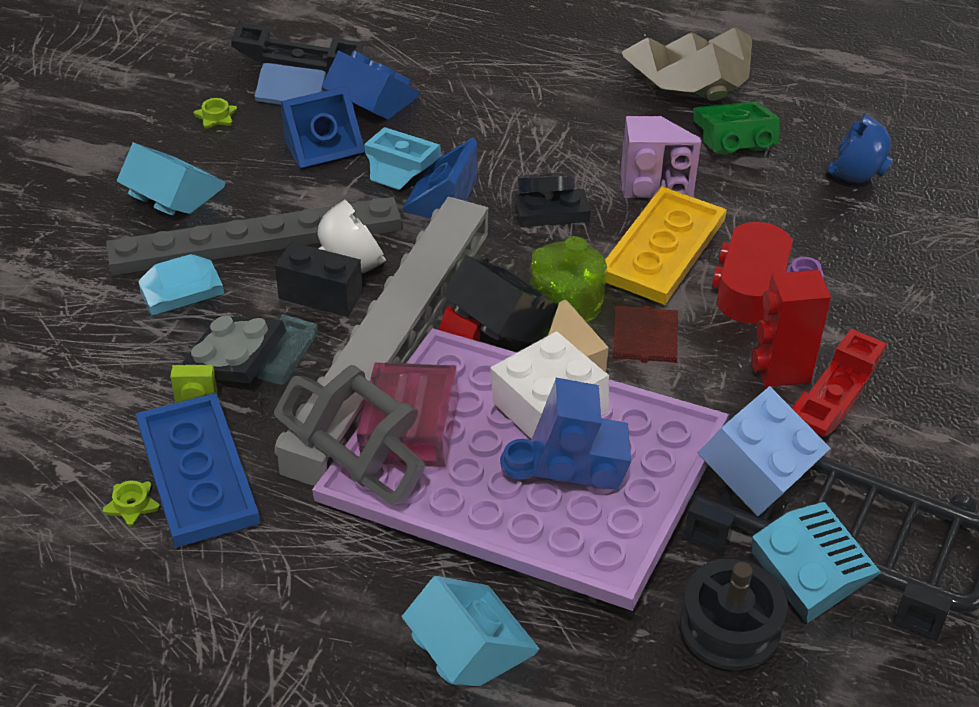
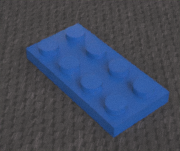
M216 393L135 413L175 548L260 524L258 509Z

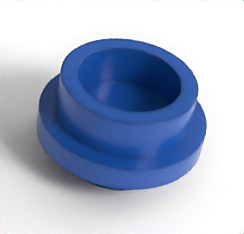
M516 439L506 445L500 457L502 471L507 476L514 479H528L534 476L532 441Z

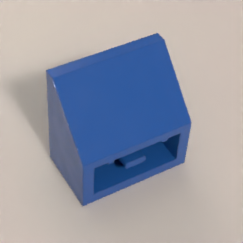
M338 50L321 86L327 90L347 86L353 103L387 120L417 99L420 94L418 90L409 86L412 81L411 79L381 63L372 61L356 51H353L351 56Z

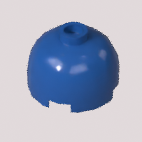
M866 113L862 114L861 122L856 121L837 148L839 150V158L836 163L830 161L826 170L829 174L846 183L861 184L869 181L875 174L883 176L893 160L888 156L892 146L888 131L882 124Z

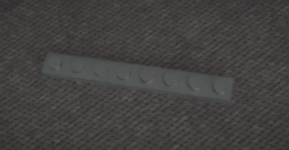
M394 197L349 203L355 210L353 213L354 217L358 218L372 235L402 230L401 217ZM334 206L107 240L111 275L150 270L155 264L189 254L214 260L284 249L288 247L290 242L302 245L320 243L317 235L318 225L323 216Z

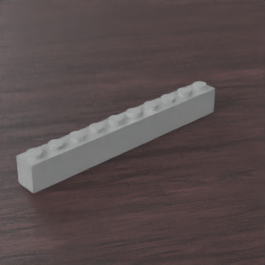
M448 196L441 208L434 210L428 227L425 231L421 230L410 253L403 255L400 267L395 275L388 277L382 294L377 300H373L370 303L366 317L360 325H355L349 342L343 350L337 351L331 368L325 377L321 376L317 380V383L326 386L345 368L355 365L365 373V378L384 392L387 390L447 300L443 293L465 255L474 257L488 236V207ZM355 392L346 401H343L326 433L345 446L374 405ZM315 393L312 394L306 404H301L296 412L295 417L303 424L319 397ZM290 428L287 432H282L279 435L275 444V455L278 456L280 475L312 486L317 484L334 461V459L318 447H310L305 444Z

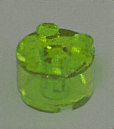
M572 236L565 241L551 243L534 250L531 261L530 285L558 304L563 300H567L586 323L597 317L605 297L607 264L604 257L596 249L588 246L584 238Z

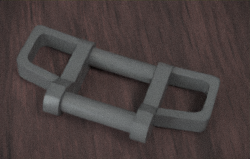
M355 365L345 368L326 386L317 383L309 377H292L275 408V417L295 432L301 441L310 447H318L350 471L351 478L361 486L368 487L391 504H404L408 500L425 469L424 462L399 440L414 424L418 416V410L406 402L399 403L365 378V373ZM303 388H306L319 397L303 424L292 414V408ZM355 392L388 415L376 426L360 456H357L326 433L343 401H346ZM390 450L397 454L407 465L406 473L395 491L375 478Z

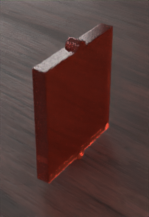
M647 305L643 306V308L615 306L612 358L641 360L642 363H647L648 361L677 363L678 310L652 309Z

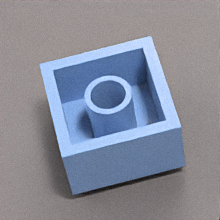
M769 386L722 426L697 453L744 503L759 516L831 448Z

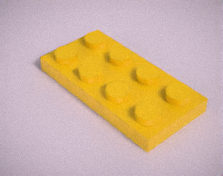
M661 186L598 269V280L666 305L725 221L727 209Z

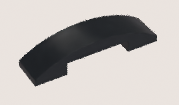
M238 23L231 40L233 48L260 63L322 70L326 74H328L338 50L351 56L353 51L362 54L364 50V43L337 38L332 39L330 48L271 39L270 28Z

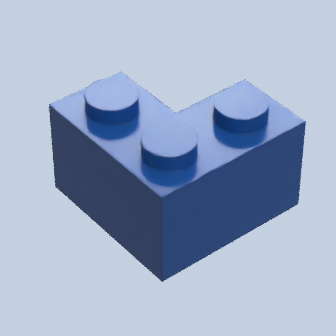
M556 377L532 437L534 476L619 490L631 464L628 423L601 418L599 385Z

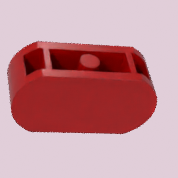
M763 222L744 223L734 228L730 243L723 242L719 264H724V266H716L712 288L718 289L716 305L727 317L749 324H757L759 320H763V293L769 290L771 275L774 273H785L787 270L793 240L783 229Z

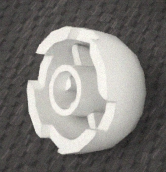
M344 199L332 207L321 219L317 235L322 246L318 249L361 259V273L365 274L386 262V259L383 257L382 250L368 228L358 218L354 217L353 213L355 210Z

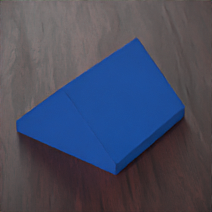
M347 86L281 101L284 140L299 169L365 153Z
M473 137L424 169L403 206L406 213L431 218L434 210L440 209L448 196L467 201L477 182V141Z

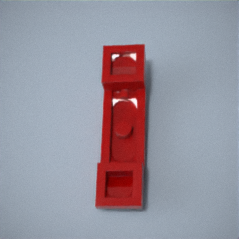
M850 329L837 346L830 365L810 392H803L792 409L815 433L823 437L828 436L842 422L860 396L879 363L887 343Z

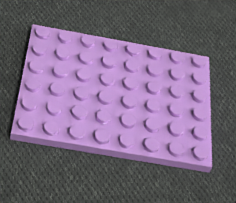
M432 328L385 391V393L399 403L406 402L418 410V416L412 427L399 438L425 464V469L408 500L404 504H391L368 487L361 486L351 478V472L334 460L312 489L314 501L633 611L708 466L697 452L728 422L729 414L609 379V412L602 415L601 418L628 423L631 464L619 490L536 476L528 479H514L502 471L500 464L501 454L506 445L513 440L528 439L532 442L533 440L493 404L490 367L516 354V352ZM374 406L345 447L357 456H360L376 426L388 415ZM390 450L375 478L395 491L406 473L407 465L397 454Z

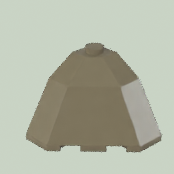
M734 27L709 41L693 32L666 46L648 37L623 50L622 54L626 60L661 89L675 96L707 97L708 100L713 101L724 98L727 92L739 87L749 79L752 39L750 35Z

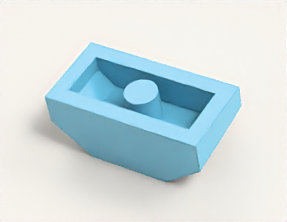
M386 127L382 128L364 144L365 154L370 161V180L400 190L411 178L441 157L440 144Z
M192 254L155 264L138 281L140 292L151 316L224 294L222 282L211 260Z

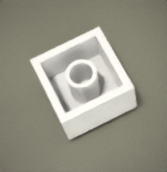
M557 331L490 367L493 404L531 439L556 377L599 385L601 416L609 412V375Z

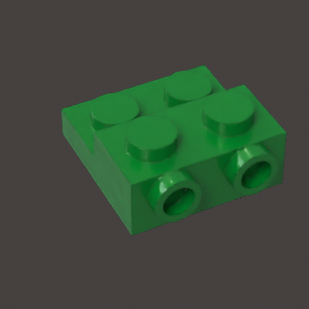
M757 101L693 108V121L703 128V142L717 154H733L736 150L747 148L751 151H763L771 145H779L780 118Z

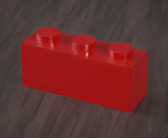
M820 270L774 273L771 275L769 290L763 293V320H759L757 323L758 346L752 350L751 356L753 369L755 372H760L765 387L811 383L831 301L830 293Z

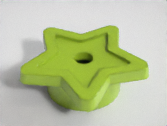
M211 98L204 101L201 106L202 109L195 110L194 115L203 120L205 129H209L217 124L231 126L232 119L230 116L237 111V106H228V102L221 98Z
M125 481L113 486V500L102 511L105 515L122 516L126 524L132 527L142 514L158 511L159 503L149 497L151 491V483L149 481L144 483Z

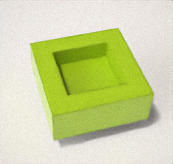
M172 365L170 377L175 403L213 393L218 394L213 365Z

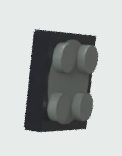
M217 316L181 365H213L216 380L251 383L287 330L282 320Z

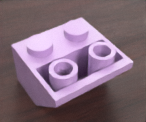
M626 116L621 161V180L624 198H653L661 186L693 197L701 139L662 116Z

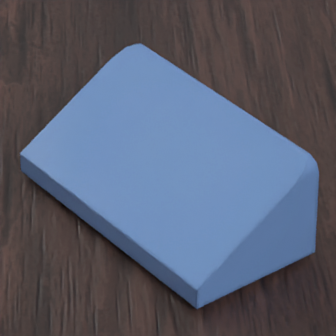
M264 63L258 80L255 101L281 105V101L327 91V89L321 87L326 78V73L322 70Z

